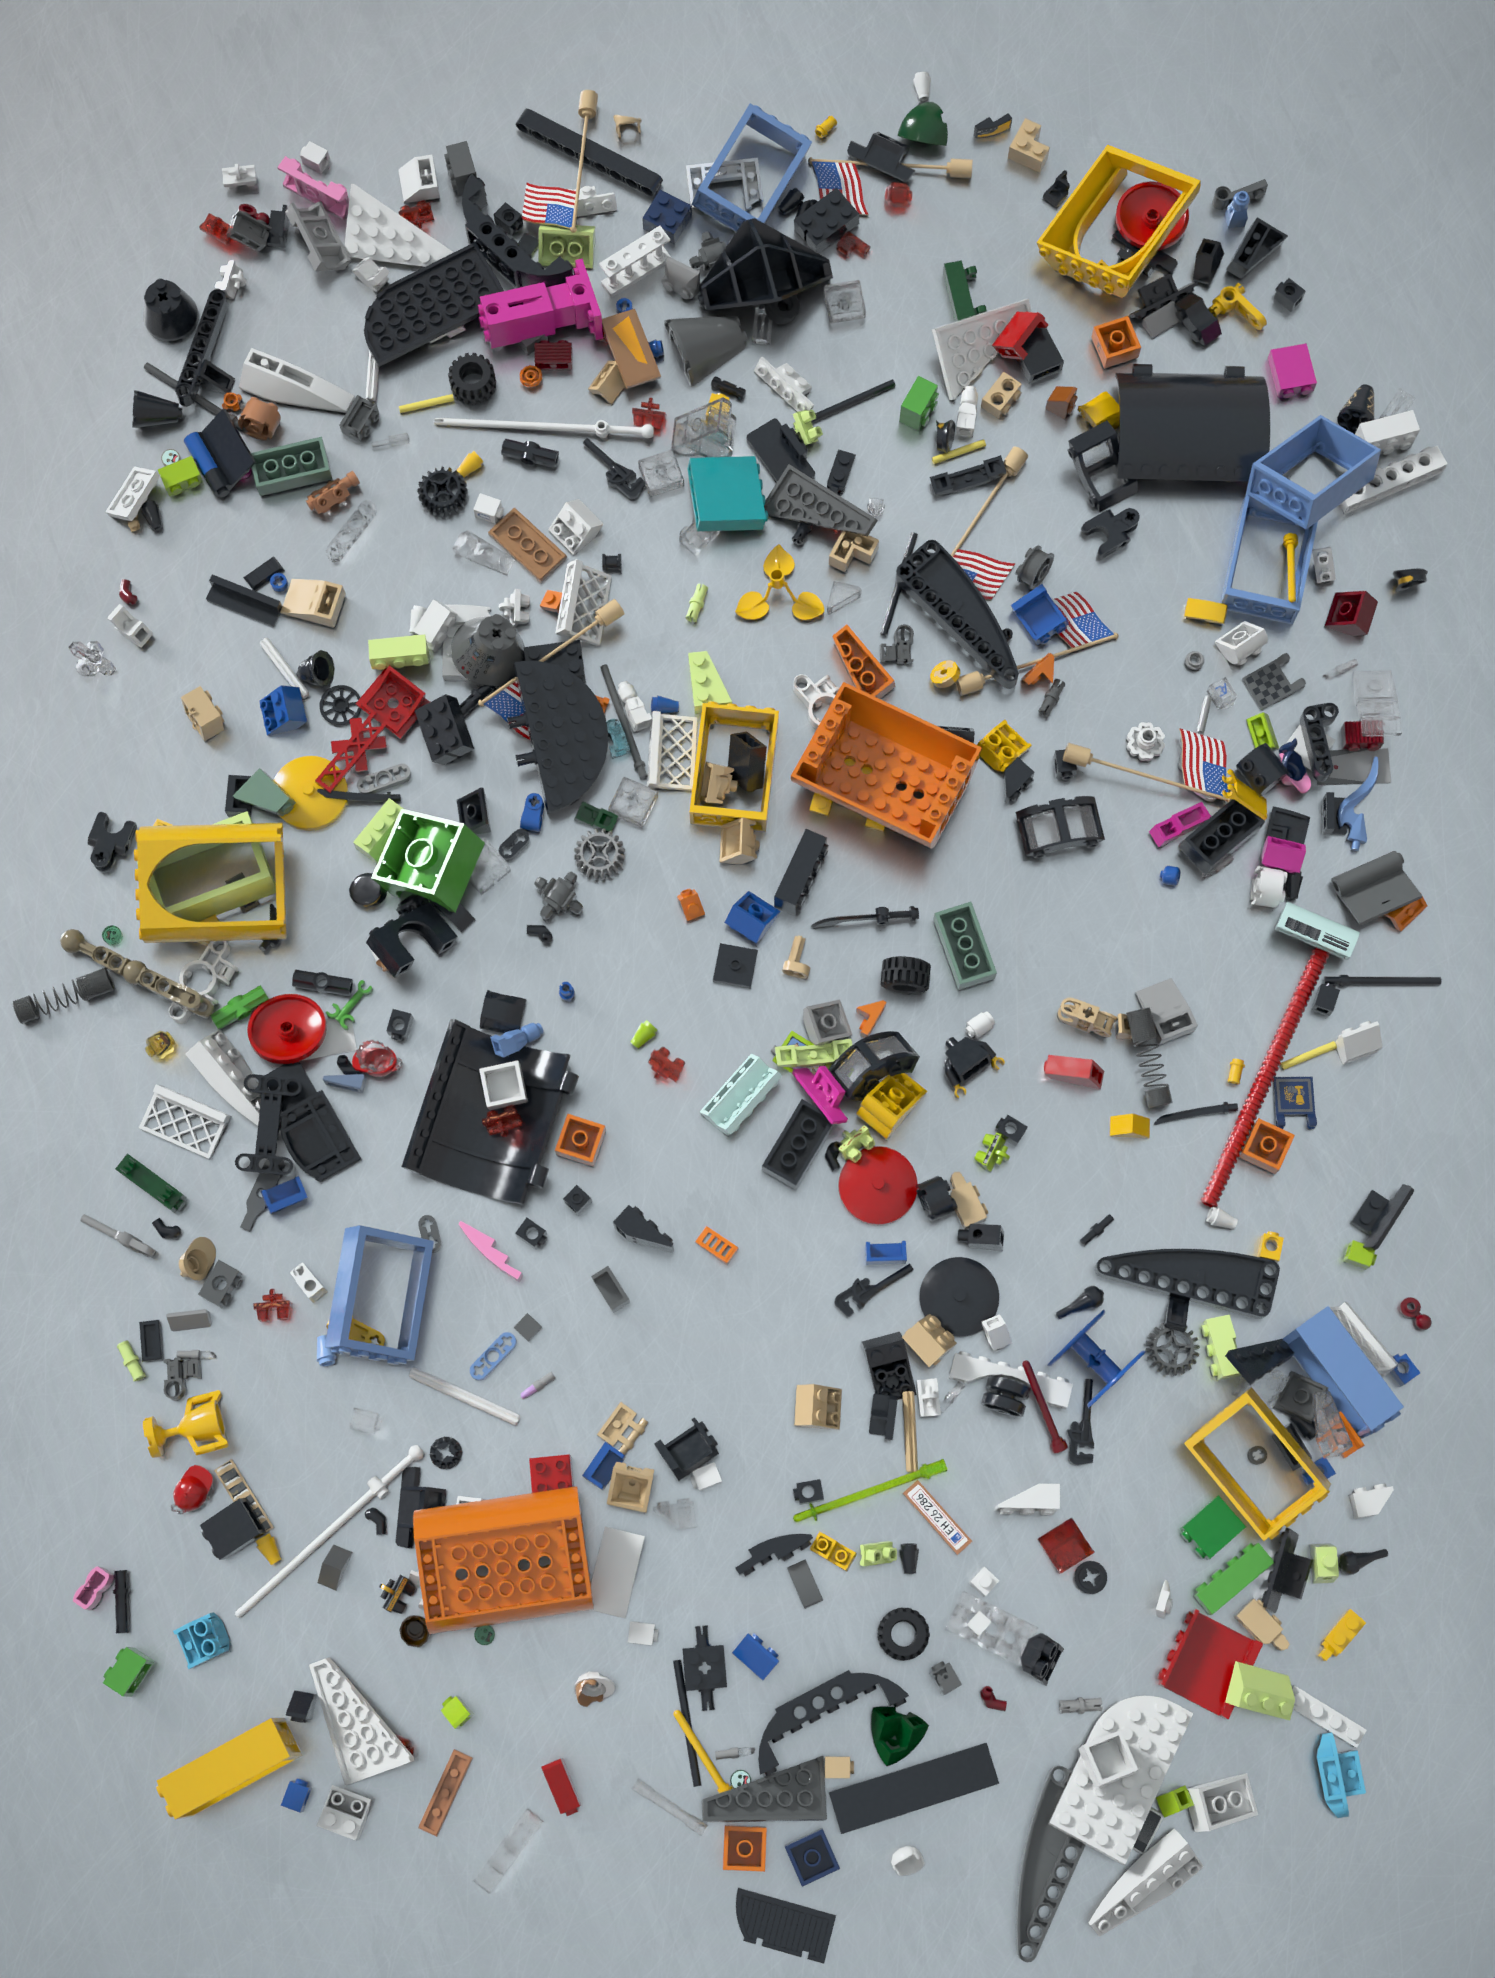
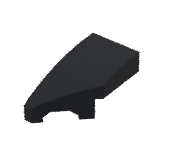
M1066 170L1056 178L1054 184L1044 192L1042 197L1056 208L1068 196L1070 184L1067 181Z

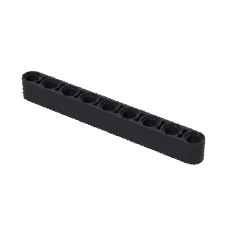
M526 108L515 124L520 131L580 161L582 135L531 109ZM586 138L583 163L648 196L653 197L663 182L659 174Z

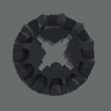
M417 894L410 895L398 904L396 911L399 915L404 912H411L420 906L425 898Z
M444 1436L436 1439L431 1445L429 1455L432 1463L438 1468L451 1469L460 1462L462 1448L457 1440ZM449 1445V1452L454 1456H446L442 1461L443 1454L438 1449L445 1450Z
M1095 1561L1083 1562L1077 1567L1074 1574L1075 1584L1082 1592L1087 1594L1100 1592L1107 1583L1105 1568ZM1086 1569L1091 1574H1099L1094 1578L1095 1586L1090 1581L1083 1582V1579L1088 1576Z

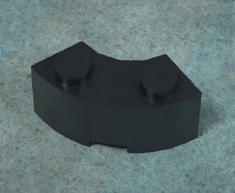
M1191 292L1174 304L1177 310V318L1183 322L1195 342L1199 341L1206 346L1222 334L1218 319L1208 310L1203 298Z

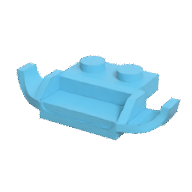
M1333 1733L1322 1734L1316 1757L1324 1798L1328 1807L1337 1818L1349 1817L1346 1797L1366 1793L1359 1754L1357 1750L1338 1753Z

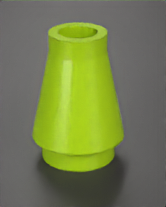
M646 1020L640 1024L630 1042L639 1049L656 1036L655 1033L658 1029Z

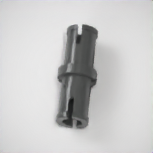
M1055 679L1049 692H1046L1045 700L1038 710L1040 714L1045 711L1043 716L1048 717L1054 705L1058 703L1059 695L1066 685L1064 681L1059 684L1061 680Z

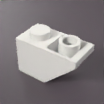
M1385 1483L1375 1485L1374 1490L1367 1491L1366 1487L1354 1489L1355 1493L1349 1495L1354 1519L1379 1514L1394 1491L1393 1486L1387 1487Z

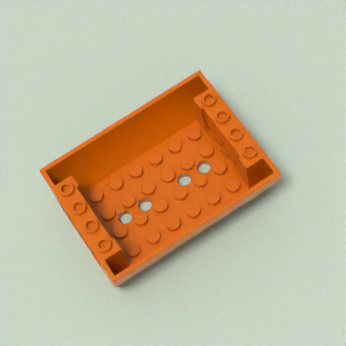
M843 682L791 774V781L932 849L937 844L971 780L982 747ZM846 759H852L854 760L855 764L852 766H847L844 763V761ZM869 767L872 772L864 774L862 768ZM902 783L907 788L904 791H900L896 788V785ZM915 792H921L923 793L924 797L921 799H916L913 796V794Z
M577 1486L414 1511V1541L425 1621L429 1634L594 1610ZM542 1556H547L551 1560L550 1565L547 1567H542L538 1562ZM522 1559H526L530 1563V1567L526 1570H521L518 1567V1562ZM484 1565L488 1568L489 1572L486 1576H480L477 1574L476 1569ZM458 1569H465L468 1576L465 1579L457 1578L456 1571Z

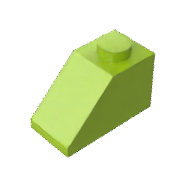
M452 1696L448 1697L442 1703L444 1708L440 1710L455 1729H460L474 1715L458 1696L454 1698Z

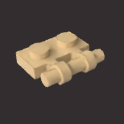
M620 1402L597 1433V1436L612 1447L618 1441L621 1442L623 1445L618 1451L625 1455L629 1449L631 1450L634 1447L633 1443L638 1436L644 1433V1428L648 1421L641 1418L638 1424L633 1420L637 1413ZM630 1426L633 1428V1431L626 1439L622 1435Z

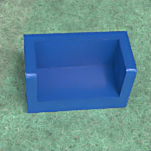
M299 1176L261 1191L269 1214L308 1198Z
M906 1241L886 1244H870V1242H866V1265L906 1264Z
M605 1442L582 1476L603 1491L611 1480L613 1467L616 1462L623 1463L626 1456Z

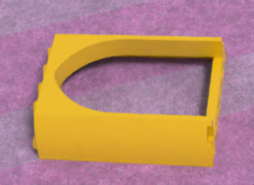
M1107 145L1036 242L1039 253L1053 270L1058 271L1061 275L1070 276L1078 282L1082 281L1093 288L1104 290L1107 294L1123 298L1200 191L1201 180ZM1127 170L1183 191L1147 243L1130 258L1118 264L1104 267L1080 256V247L1086 231L1127 176Z
M283 823L141 826L139 830H136L137 849H134V860L138 861V869H135V881L139 882V889L135 890L136 901H139V908H136V919L140 920L139 939L143 940L144 943L287 939ZM274 842L277 920L190 921L178 917L165 909L150 889L149 882L158 865L167 856L181 848L195 844Z

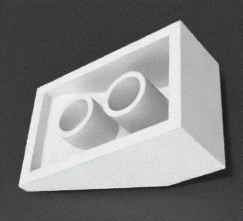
M1247 1773L1187 1789L1194 1803L1193 1806L1189 1807L1195 1832L1211 1831L1258 1815Z

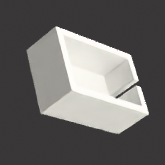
M1410 410L1361 423L1355 435L1381 449L1380 454L1387 455L1394 450L1409 449L1413 445L1420 428L1414 411Z

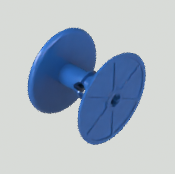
M1102 1310L1047 1364L1049 1367L1054 1365L1072 1348L1087 1363V1368L1091 1367L1107 1383L1087 1404L1088 1408L1146 1353V1351H1141L1121 1370L1105 1354L1106 1350L1099 1348L1086 1333L1105 1315V1310Z

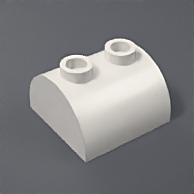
M1244 621L1216 640L1215 643L1222 655L1230 663L1242 665L1246 663V657L1251 654H1259L1262 651L1261 647L1268 643V636L1264 628Z

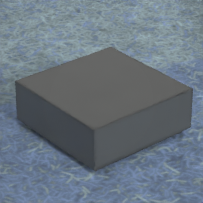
M528 1313L514 1326V1329L528 1342L542 1328Z

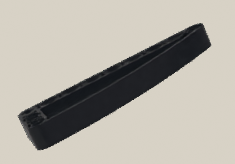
M936 540L926 541L897 567L895 577L897 584L999 684L1007 689L1015 687L1019 675L1005 635L989 605L970 577L946 549ZM932 549L935 553H929L927 550ZM920 561L922 564L916 565L914 562ZM918 585L921 589H914L913 586ZM932 598L934 602H928L926 599ZM946 611L948 614L941 615L939 612ZM959 624L961 627L955 628L952 625ZM970 636L974 638V640L968 641L966 637ZM984 649L987 651V653L982 654L979 652V650ZM997 662L1001 666L995 667L992 665V663ZM1011 675L1014 679L1009 680L1005 676Z
M1156 1249L1128 1252L1103 1257L1095 1265V1273L1101 1278L1169 1296L1188 1299L1191 1302L1254 1319H1263L1270 1313L1280 1272L1279 1265L1269 1259L1206 1249ZM1100 1263L1108 1264L1109 1271L1103 1272L1100 1269ZM1265 1266H1270L1274 1274H1266ZM1119 1269H1127L1129 1272V1276L1122 1277L1119 1273ZM1139 1274H1146L1148 1282H1141ZM1158 1279H1165L1168 1286L1166 1288L1160 1287ZM1178 1284H1184L1187 1287V1292L1181 1293L1178 1290ZM1261 1285H1265L1269 1288L1268 1295H1265L1261 1292ZM1197 1290H1205L1206 1298L1199 1297ZM1217 1294L1224 1295L1226 1302H1218ZM1237 1299H1241L1245 1302L1244 1309H1241L1237 1306ZM1259 1305H1262V1309L1265 1310L1262 1313H1259V1309L1256 1308Z

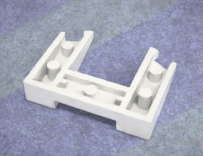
M758 158L724 161L711 183L742 180L746 211L752 209L751 205L757 201L763 202ZM713 163L686 165L691 204Z
M446 605L458 615L454 625L446 632V637L443 641L442 676L444 681L468 680L454 665L451 656V643L461 625L474 618L490 616L491 608L475 605Z

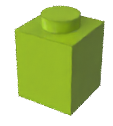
M1352 1240L1348 1245L1343 1262L1366 1270L1375 1264L1377 1255L1374 1254L1375 1250H1366L1363 1248V1243Z
M1186 1785L1156 1797L1164 1818L1194 1805Z

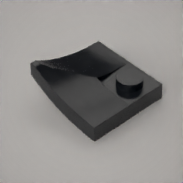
M1273 806L1266 838L1271 836L1304 844L1310 817Z

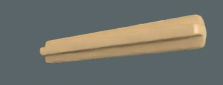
M913 1391L903 1392L906 1471L916 1472L918 1471L915 1398Z

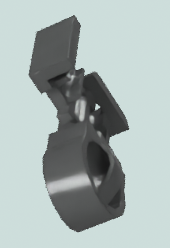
M903 624L897 627L894 632L895 644H892V646L880 645V662L896 661L897 664H912L914 659H911L910 645L913 644L914 631L909 625ZM899 629H901V639L898 637ZM905 629L910 633V638L906 641L904 637ZM884 647H886V656L884 655Z
M179 1357L174 1358V1360H164V1363L167 1364L168 1380H164V1394L171 1400H180L186 1393L184 1379L192 1375L194 1378H202L201 1360H182ZM172 1384L175 1385L174 1397L169 1395V1388Z

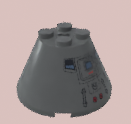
M499 614L478 617L465 622L456 631L451 643V656L457 670L466 679L480 686L500 687L516 677L513 667L514 662L525 661V645L514 626Z

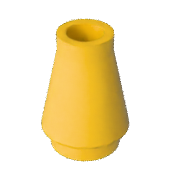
M473 451L471 454L468 453L457 471L465 478L482 467L481 464L484 461Z
M270 1533L255 1541L257 1544L256 1548L269 1561L270 1565L281 1560L275 1538Z

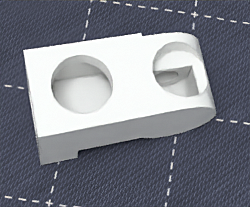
M303 1262L290 1272L297 1284L313 1303L327 1293L326 1289Z

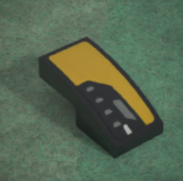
M1007 113L994 122L988 117L975 125L973 136L975 138H984L1000 134L1011 128L1012 117Z

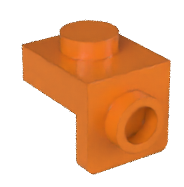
M547 590L540 607L543 610L559 614L562 592Z
M686 889L680 892L677 898L687 921L705 915L695 889Z

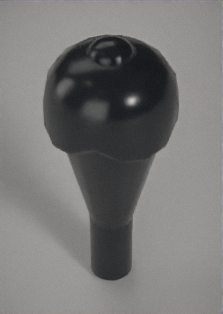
M1096 1286L1085 1288L1084 1292L1070 1305L1056 1312L1057 1317L1061 1319L1073 1312L1100 1307L1104 1302L1103 1290Z
M1387 1549L1364 1553L1347 1551L1340 1555L1338 1566L1343 1573L1354 1575L1374 1560L1387 1557L1388 1551Z

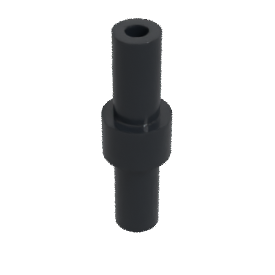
M1108 1214L1101 1222L1095 1223L1090 1228L1091 1230L1080 1239L1081 1243L1086 1246L1093 1238L1099 1237L1104 1232V1229L1114 1221V1218Z

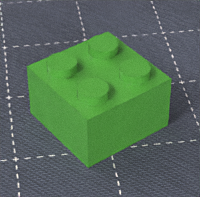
M918 376L901 405L899 422L917 431L922 426L925 427L929 420L928 414L930 411L933 412L938 404V401H936L939 393H937L938 385Z
M126 1647L118 1652L115 1658L117 1661L113 1668L110 1666L105 1672L103 1684L123 1697H132L155 1661L136 1648Z

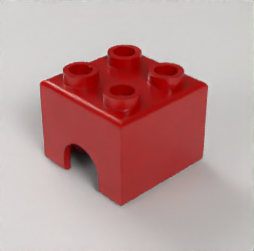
M570 1454L529 1458L532 1493L574 1487L572 1457Z

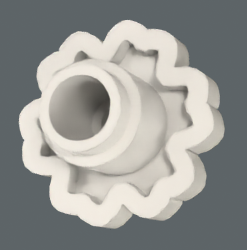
M1141 722L1138 728L1132 727L1128 733L1127 741L1129 743L1127 749L1132 756H1138L1139 760L1151 761L1153 756L1161 755L1165 747L1163 742L1165 735L1160 727L1153 728L1152 723Z

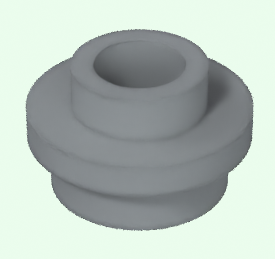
M1192 651L1187 654L1185 663L1192 670L1200 669L1204 664V656L1198 651ZM1196 659L1198 663H1192L1191 660Z

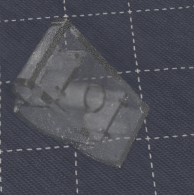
M722 397L676 417L674 420L671 452L681 456L731 457L737 420L736 416L731 413L732 403Z

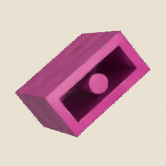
M1307 343L1270 350L1268 362L1278 398H1290L1301 393L1307 395L1314 391L1317 381Z

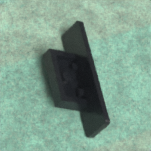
M1169 273L1137 289L1144 307L1129 314L1130 318L1136 317L1140 319L1147 315V311L1151 309L1156 311L1162 308L1164 302L1176 301L1179 299L1178 295L1182 293L1187 295L1193 292L1194 287L1198 286V282H1192L1177 289L1173 277Z

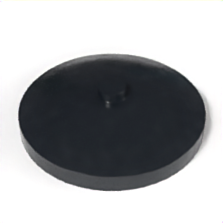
M965 1257L948 1258L937 1263L925 1275L919 1294L920 1307L924 1317L929 1314L937 1317L945 1331H949L954 1337H969L984 1330L982 1321L996 1315L999 1306V1288L992 1273L978 1261Z

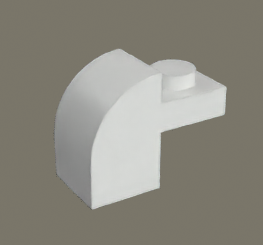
M370 257L364 258L352 270L362 283L375 292H378L389 280L387 275L390 271L386 267L379 268Z
M120 604L107 618L119 633L141 648L153 635L143 622L134 618Z

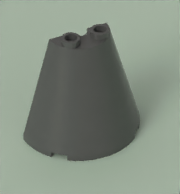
M738 315L677 318L664 321V326L670 340L674 339L684 362V372L691 387L745 349L747 336L745 331H741L739 327L741 324Z

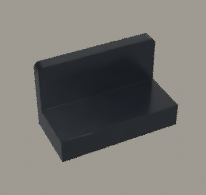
M283 205L282 211L271 210L269 226L272 228L268 231V247L286 248L289 219L285 213L288 208L287 205Z
M1326 792L1323 797V834L1346 835L1347 824L1339 827L1337 817L1339 806L1345 798L1334 797V792Z

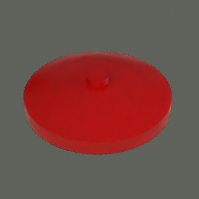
M1154 181L1142 182L1132 186L1122 195L1117 205L1116 224L1120 234L1131 245L1141 249L1181 194L1170 186ZM1189 209L1186 210L1158 250L1169 248L1182 238L1189 222Z
M298 994L278 995L263 1002L251 1015L247 1027L248 1038L256 1054L264 1060L276 1064H291L308 1058L321 1046L327 1031L325 1016L320 1006L312 999Z
M874 1146L870 1150L866 1148L860 1150L861 1158L856 1163L848 1159L840 1173L838 1187L844 1207L854 1218L866 1224L878 1226L898 1221L908 1213L916 1199V1190L918 1189L916 1185L918 1182L913 1166L905 1156L888 1147Z

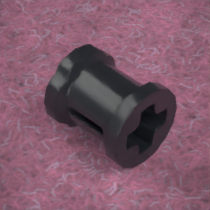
M602 554V570H622L621 554L617 556Z

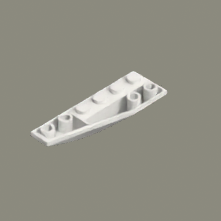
M251 348L243 364L239 389L271 402L346 413L355 398L354 395L315 374Z
M218 1029L197 1042L185 1055L208 1083L231 1106L258 1125L261 1094L249 1092L244 1087V1079L253 1073L239 1051L234 1048L227 1036ZM251 1078L248 1081V1087L250 1089L257 1088L259 1083L256 1078Z
M1175 1828L1145 1852L1123 1874L1103 1899L1089 1921V1924L1099 1937L1171 1895L1204 1867L1189 1844Z

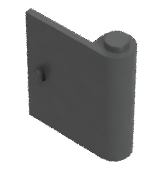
M1392 851L1331 878L1335 892L1359 925L1422 898V894L1403 871L1404 858L1401 853Z

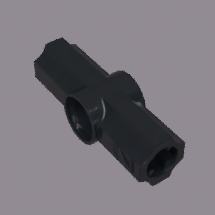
M505 438L502 444L501 455L520 459L522 463L531 466L540 464L555 468L558 463L559 451L540 447L539 444L532 441L522 443Z
M295 969L292 986L315 990L322 994L333 993L350 996L353 989V979L332 976L324 972L314 973ZM320 980H327L325 986H318Z

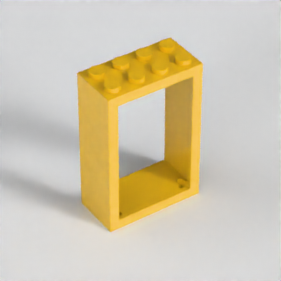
M712 701L703 703L689 811L690 824L721 827L724 824L744 817L756 821L755 825L750 826L753 830L766 832L779 711L769 707L757 709L755 706L750 705L738 707L736 704L731 703L726 705H718L717 702ZM711 724L765 729L770 732L761 812L700 806V793Z
M1252 1387L1184 1442L1263 1541L1268 1537L1270 1540L1275 1538L1284 1525L1286 1528L1292 1525L1299 1513L1302 1515L1306 1514L1312 1509L1313 1502L1317 1500L1320 1503L1330 1492L1331 1483ZM1246 1404L1253 1406L1314 1480L1313 1485L1315 1487L1272 1520L1267 1519L1204 1442V1438Z
M270 1718L157 1780L158 1786H156L159 1796L165 1798L167 1802L165 1808L170 1817H174L175 1820L188 1818L303 1755L285 1718Z

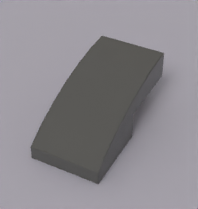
M806 1559L787 1567L804 1609L823 1601Z

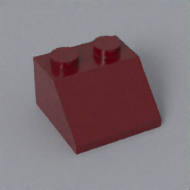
M1367 591L1336 592L1325 627L1351 636L1368 635L1378 601Z

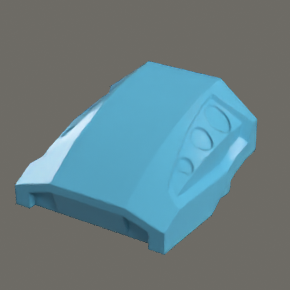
M214 1612L173 1631L174 1635H177L186 1657L188 1669L229 1651L230 1639L222 1620Z

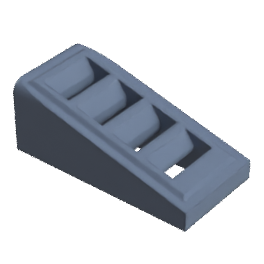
M364 1074L323 1076V1081L328 1086L363 1093L367 1080Z

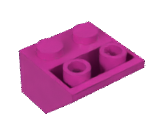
M1267 836L1262 847V864L1268 868H1281L1289 873H1300L1306 854V845Z

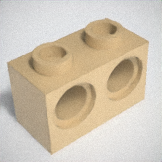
M1003 372L982 398L981 407L999 419L1002 414L1006 415L1013 400L1017 401L1021 396L1022 384ZM1010 388L1012 391H1006L1004 389ZM998 401V402H1000L1001 404H1000V405H996V404H994L993 402Z

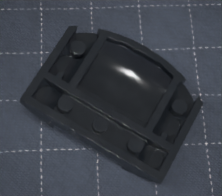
M323 1090L280 1113V1117H282L281 1133L289 1154L296 1164L305 1173L315 1177V1180L320 1182L361 1159Z

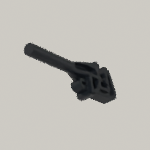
M586 438L583 444L610 467L611 471L606 472L608 485L619 489L629 499H636L645 487V481L639 477L635 483L630 484V481L636 478V473L614 462L592 441Z
M909 1263L876 1285H869L870 1280L868 1278H864L861 1281L857 1278L852 1287L836 1296L834 1304L848 1318L854 1314V1311L849 1306V1301L845 1302L846 1299L853 1296L852 1301L856 1303L857 1309L860 1311L881 1290L914 1269Z
M1085 1379L1083 1419L1079 1424L1074 1421L1071 1423L1070 1429L1066 1430L1067 1437L1070 1440L1068 1459L1072 1465L1093 1463L1094 1454L1079 1452V1455H1077L1078 1445L1079 1448L1087 1447L1088 1449H1094L1091 1429V1407H1087V1404L1092 1400L1093 1379Z

